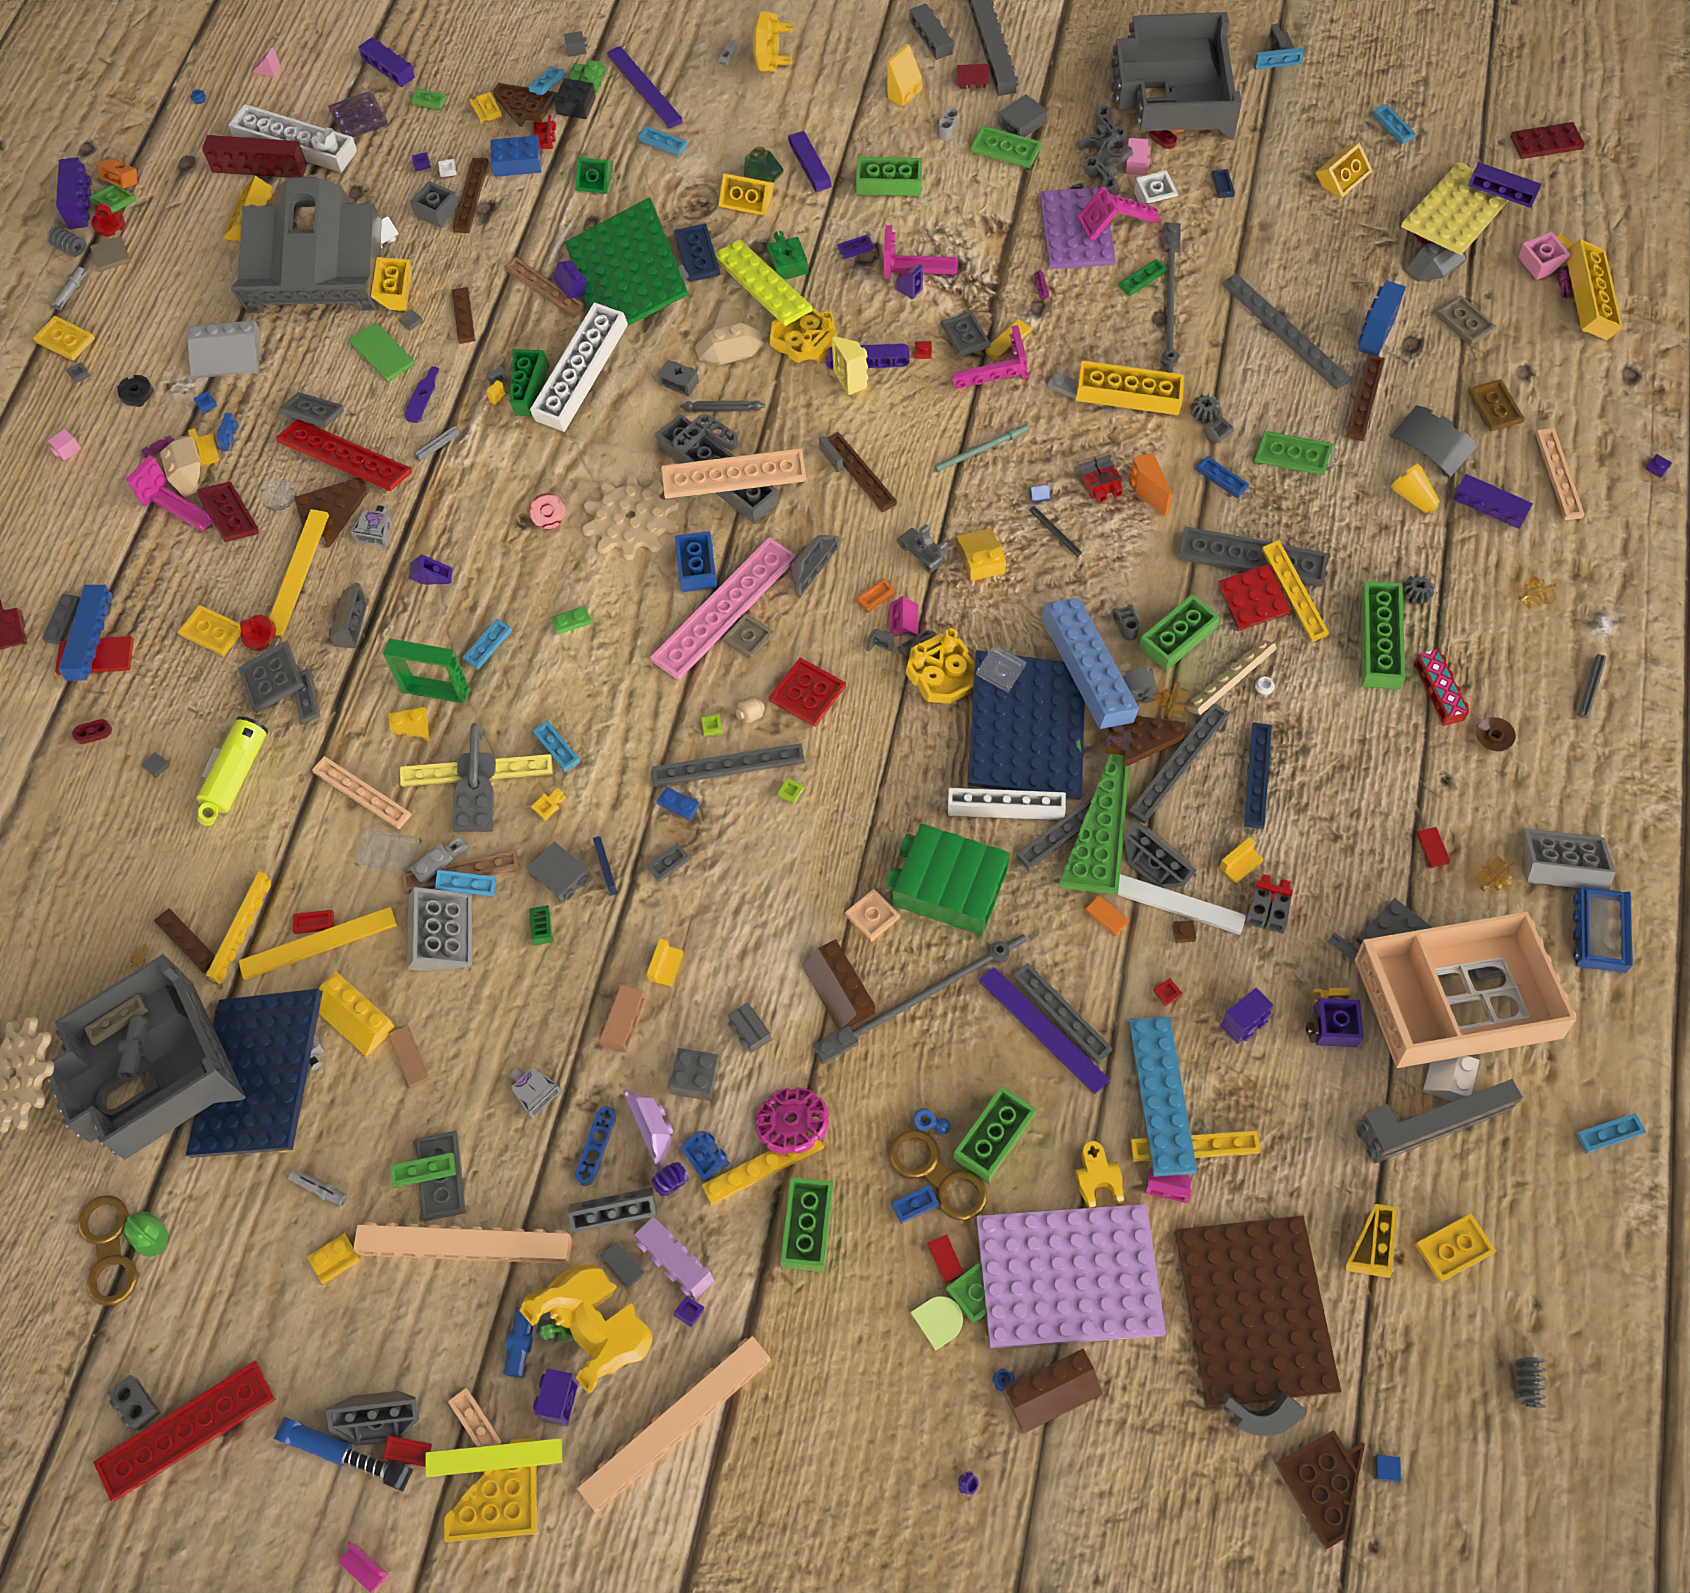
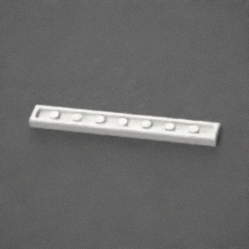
M1120 874L1119 896L1238 935L1242 932L1247 916L1245 914Z

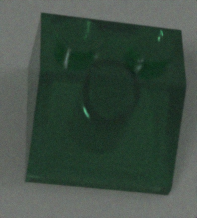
M763 147L754 148L745 157L744 177L774 183L784 172V169L773 154Z

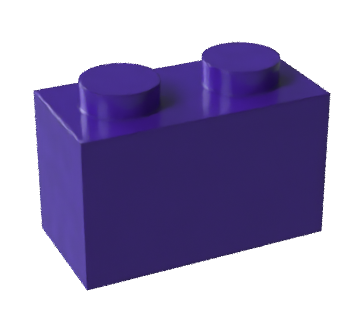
M558 261L553 279L567 298H582L587 280L573 262Z

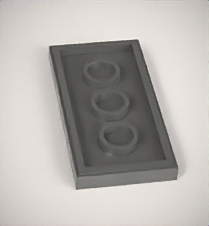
M453 1131L415 1139L417 1160L453 1153L456 1166V1175L419 1183L423 1221L465 1214L466 1207L458 1132Z

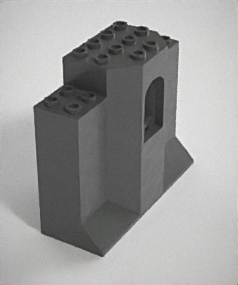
M1227 12L1133 16L1132 23H1129V33L1131 34L1127 38L1116 39V45L1113 46L1114 58L1111 59V68L1114 69L1111 92H1114L1112 101L1116 105V110L1136 109V113H1139L1137 115V124H1140L1141 131L1218 128L1229 139L1234 140L1241 108L1240 91H1235L1227 41L1229 25ZM1145 88H1165L1166 97L1146 98Z
M295 177L293 179H286L276 187L275 206L249 205L242 207L238 280L231 286V291L248 313H264V305L357 303L361 311L378 310V301L371 297L376 259L380 257L382 219L374 204L368 202L363 204L351 203L342 186L321 178ZM294 207H315L314 230L293 231Z
M164 954L55 1021L58 1028L56 1034L63 1041L61 1046L64 1052L50 1060L54 1063V1071L51 1076L46 1078L52 1084L51 1092L58 1100L57 1108L64 1116L63 1124L68 1130H74L80 1139L84 1138L89 1143L98 1139L103 1147L107 1146L115 1156L118 1154L124 1160L213 1103L238 1101L246 1098L194 983ZM139 994L148 1009V1012L141 1017L149 1020L145 1037L147 1052L141 1056L137 1075H140L145 1090L117 1108L108 1109L106 1104L109 1094L131 1080L120 1078L117 1075L121 1059L119 1043L125 1039L128 1025L95 1046L90 1042L84 1028ZM147 1072H149L151 1077L149 1080L145 1076Z

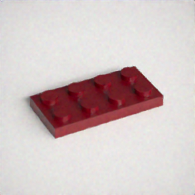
M1574 122L1513 131L1510 136L1521 159L1582 150L1585 145Z
M231 481L197 489L199 499L224 542L259 534L257 525Z

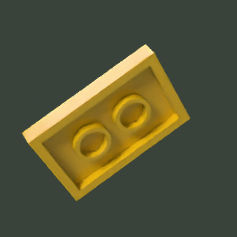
M54 316L33 339L36 343L74 361L95 338L92 333Z
M199 605L178 633L183 638L221 656H225L240 637L241 629L239 623Z
M1471 1213L1415 1244L1439 1283L1497 1252Z

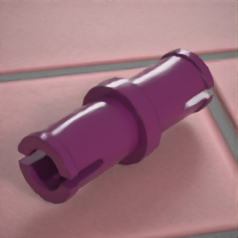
M1564 266L1563 272V268L1560 267L1558 283L1561 287V297L1566 299L1568 293L1570 298L1572 296V282L1569 268Z

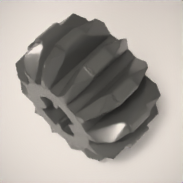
M1209 393L1207 396L1201 394L1199 397H1195L1191 404L1192 416L1196 418V421L1202 420V423L1205 421L1210 423L1212 420H1216L1221 410L1220 401L1216 400L1215 396L1210 397Z
M1418 574L1414 577L1409 576L1403 584V595L1406 596V601L1411 600L1412 604L1417 602L1419 605L1423 602H1429L1434 595L1435 584L1431 583V578L1426 579L1425 574L1422 577Z

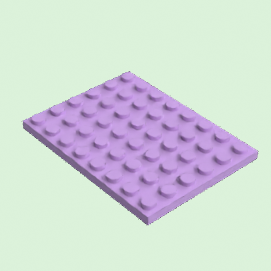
M1147 1204L976 1217L990 1349L1166 1335Z

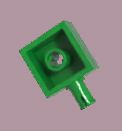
M776 231L773 235L776 242L767 244L768 260L772 269L784 280L808 274V261L799 237L785 239L782 231H779L780 236Z

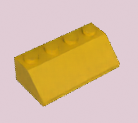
M255 176L241 190L223 236L225 240L240 241L242 207L249 205L265 206L267 200L271 199L272 194L270 192L272 186Z
M336 971L320 986L319 990L323 991L319 1015L365 1057L376 1049L389 1036V1033L396 1029L387 1016Z

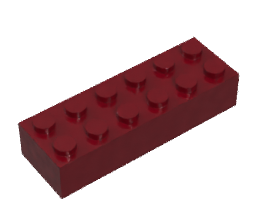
M207 135L202 147L212 173L303 178L308 165L299 141Z

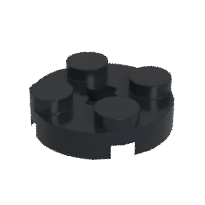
M133 375L134 378L123 379L117 387L120 400L129 406L142 407L154 391L148 379L141 375Z

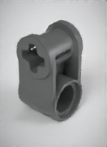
M1129 604L1121 609L1114 608L1113 618L1119 627L1122 637L1129 641L1136 639L1140 623L1133 605Z

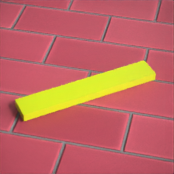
M562 1439L426 1452V1477L563 1463Z

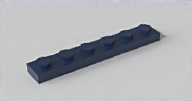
M1254 722L1252 724L1244 827L1264 829L1272 732V725Z

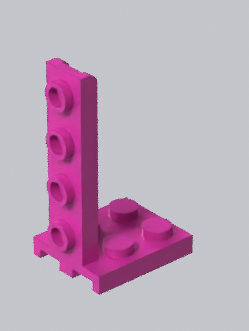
M1102 186L1078 215L1091 240H1095L1118 212L1153 223H1158L1161 220L1156 207L1145 205L1142 202L1138 203L1132 199H1125L1119 195L1109 194L1108 190Z
M886 225L884 278H891V272L903 273L907 268L917 265L923 266V273L957 274L958 258L894 255L896 244L893 243H895L896 232H892V225Z
M1011 326L1012 334H1009L1011 344H1013L1011 345L1012 355L1016 358L955 372L952 374L954 389L1014 377L1020 374L1022 379L1029 378L1026 353L1019 326Z
M150 455L125 479L139 503L144 507L152 501L202 532L213 522L207 512L165 488L169 482L155 458Z

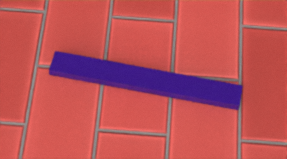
M621 46L607 52L611 61L669 129L683 122L678 112Z
M995 967L979 979V983L1094 1095L1110 1081L1086 1055Z

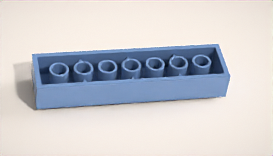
M1080 598L1046 603L1041 619L1099 729L1134 723L1139 707Z

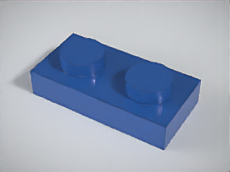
M225 413L216 439L222 451H229L230 444L233 443L234 432L238 427L232 413Z
M667 786L657 800V805L688 820H691L700 806L698 801Z
M930 1185L892 1202L891 1206L900 1224L938 1207L939 1203Z

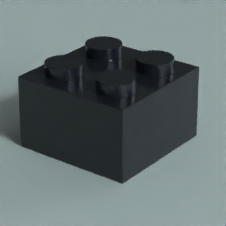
M564 78L554 99L557 115L587 119L596 99L594 84Z

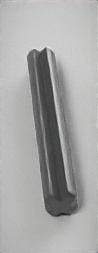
M1597 654L1594 659L1578 712L1579 717L1588 718L1606 662L1605 655Z

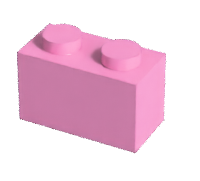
M1129 138L1128 147H1132L1133 155L1127 158L1126 174L1145 175L1146 168H1149L1150 158H1147V156H1150L1151 146H1148V139Z

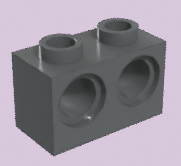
M132 1375L127 1376L107 1392L111 1397L109 1403L116 1411L121 1412L123 1415L121 1421L127 1428L132 1427L139 1431L161 1413L139 1379ZM130 1390L129 1397L123 1400L124 1394ZM141 1408V1414L135 1418L136 1410Z

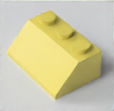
M832 337L833 370L848 395L867 388L868 375L866 369H868L865 348H862L856 341Z

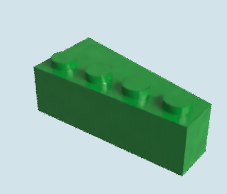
M512 349L510 404L516 416L532 417L530 409L540 394L550 364L544 350Z

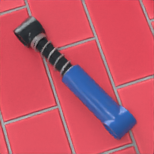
M283 1417L273 1438L339 1466L347 1463L349 1467H357L358 1471L364 1470L366 1474L372 1473L374 1477L379 1476L383 1480V1484L404 1492L413 1472L412 1468L398 1462H381L379 1458L374 1459L371 1458V1455L366 1456L362 1454V1451L360 1453L356 1452L354 1448L352 1449L350 1443L304 1426L287 1417Z

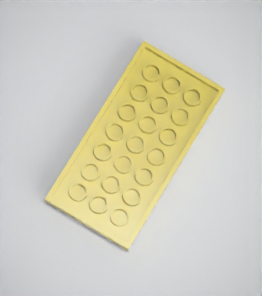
M1458 162L1409 214L1401 227L1462 255L1509 200L1469 187L1468 184L1474 169Z

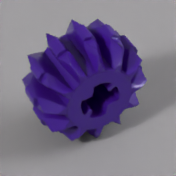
M675 1162L661 1169L651 1181L654 1189L660 1196H668L688 1181V1175L685 1168L679 1162Z

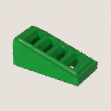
M549 905L530 908L531 937L534 946L554 942ZM545 912L543 915L535 916V913ZM546 918L545 921L535 922V920ZM546 925V927L536 928V926ZM547 931V933L537 935V932Z

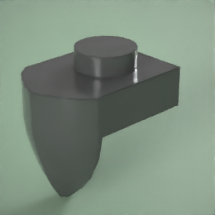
M1223 417L1214 424L1207 426L1209 441L1214 443L1221 442L1234 431L1233 426Z
M873 629L868 636L866 650L870 651L874 645L892 651L895 646L894 636L887 631L883 632Z

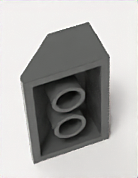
M354 583L342 592L341 598L338 599L337 613L333 616V627L329 630V639H331L334 647L356 648L368 606V601L359 583Z

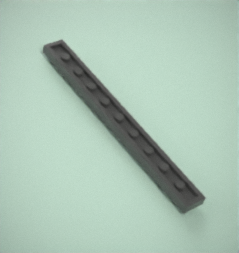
M1237 273L1224 281L1223 286L1332 387L1338 390L1350 381V376Z

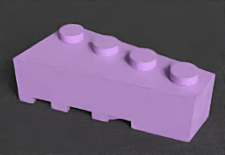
M654 1217L635 1234L638 1240L636 1245L643 1252L647 1250L652 1255L650 1259L658 1268L662 1265L667 1270L665 1275L673 1283L677 1281L681 1285L679 1289L685 1296H692L696 1300L714 1282L711 1272L706 1267L703 1268L693 1254L689 1256L687 1249L678 1240L675 1241L673 1235Z

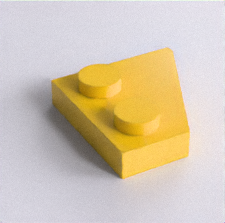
M425 707L388 713L391 733L404 734L412 738L416 736L423 738L425 741H430L427 710Z

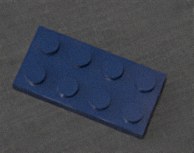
M706 223L674 230L683 264L689 275V282L721 275Z

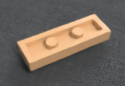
M465 1388L448 1401L477 1447L504 1444L468 1388Z

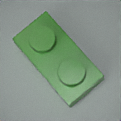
M417 88L411 100L413 104L441 110L447 98L445 94Z
M586 606L551 617L557 635L592 624Z

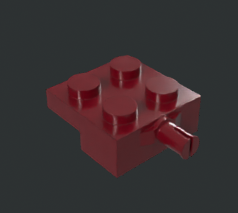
M0 600V650L26 644L27 640L24 632L26 626L22 610L17 607L4 610Z

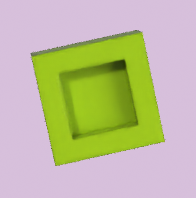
M720 714L701 717L705 737L723 734Z
M787 778L777 793L779 797L795 804L803 792L804 786Z

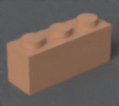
M621 984L619 990L615 991L613 996L614 1004L612 1009L609 1008L606 1015V1025L601 1028L599 1033V1039L603 1047L626 1053L646 1000L643 990Z

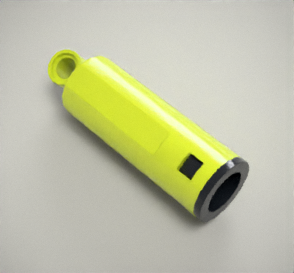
M238 716L234 721L196 797L197 801L201 804L197 814V820L200 824L211 826L215 823L218 813L229 812L268 734V729L261 723L243 716ZM204 811H210L213 814V816L207 818L203 816L202 813Z

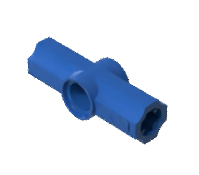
M516 1307L512 1331L509 1332L507 1337V1356L503 1371L504 1375L515 1378H523L527 1353H530L533 1342L531 1337L533 1326L520 1312L521 1307Z

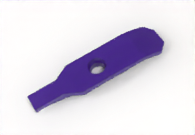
M431 366L427 376L418 383L404 415L407 421L417 423L421 420L424 409L435 389V379L440 370L438 367Z

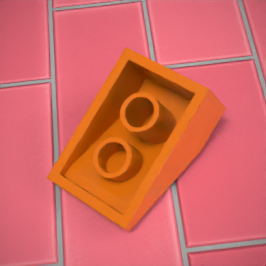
M1154 453L1134 457L1130 466L1131 473L1128 477L1130 486H1133L1135 492L1164 516H1167L1172 492Z

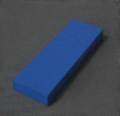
M1208 456L1196 467V471L1237 499L1249 488L1250 484Z

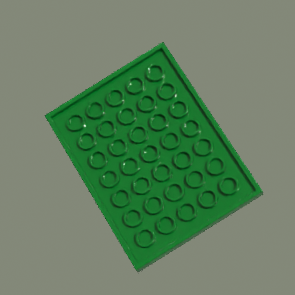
M650 197L565 241L571 262L575 264L587 280L583 295L588 309L590 310L592 305L597 303L623 312L628 324L627 327L689 295L660 218Z

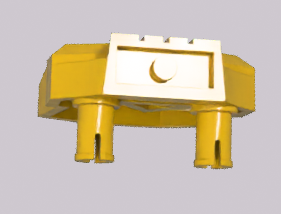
M759 12L757 14L753 31V53L756 69L763 72H776L778 65H792V61H786L792 60V55H779V32L792 33L793 28L787 27H793V22H779L775 13Z
M812 307L813 311L786 326L776 318L772 322L770 346L778 352L787 354L789 359L797 363L804 360H815L817 363H820L823 357L826 356L827 349L832 347V337H837V329L832 312L825 311L819 313Z
M950 628L949 631L947 629L945 635L941 633L910 649L906 675L913 685L919 687L923 698L927 702L951 704L971 694L973 691L974 660L968 655L969 650L963 641L956 638L957 631L953 628Z

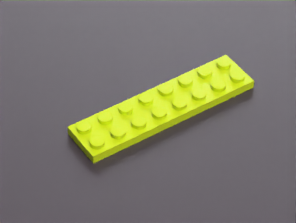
M739 239L715 252L717 262L784 326L813 311L812 305L742 240Z

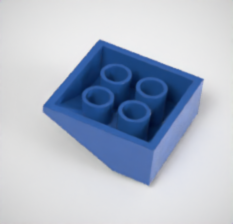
M1386 280L1384 286L1379 287L1376 295L1378 299L1374 298L1371 305L1372 311L1368 310L1365 317L1367 322L1364 323L1361 330L1364 334L1361 333L1358 343L1360 347L1358 351L1379 356L1395 322L1406 286Z

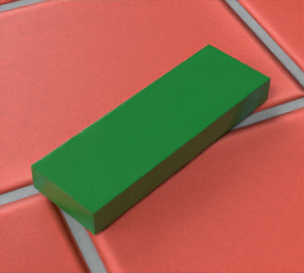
M1155 259L1121 281L1119 288L1131 296L1165 274L1167 267Z

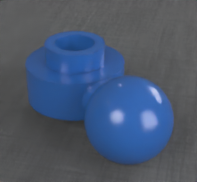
M921 1108L914 1114V1123L920 1130L926 1131L934 1127L937 1133L947 1134L951 1129V1123L948 1119H935L932 1111L927 1108ZM926 1115L927 1120L921 1121V1116Z

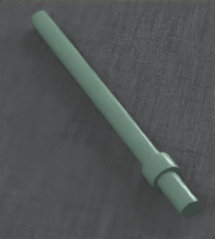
M1025 424L1017 429L1012 428L1006 434L935 465V469L939 472L1009 439H1016L1018 435L1029 431V426Z

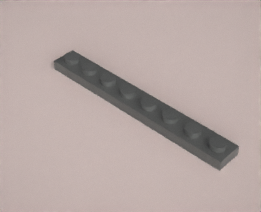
M1215 703L1209 708L1131 807L1129 815L1143 824L1147 822L1226 721L1230 712Z
M802 743L654 766L652 767L654 786L657 787L805 763Z

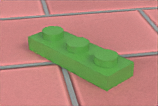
M447 1153L390 1165L392 1186L396 1188L456 1175L454 1154Z

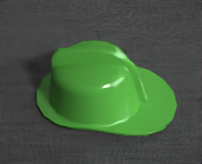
M142 1211L127 1217L124 1226V1236L137 1252L143 1256L151 1257L158 1255L165 1249L168 1243V1232L154 1215Z

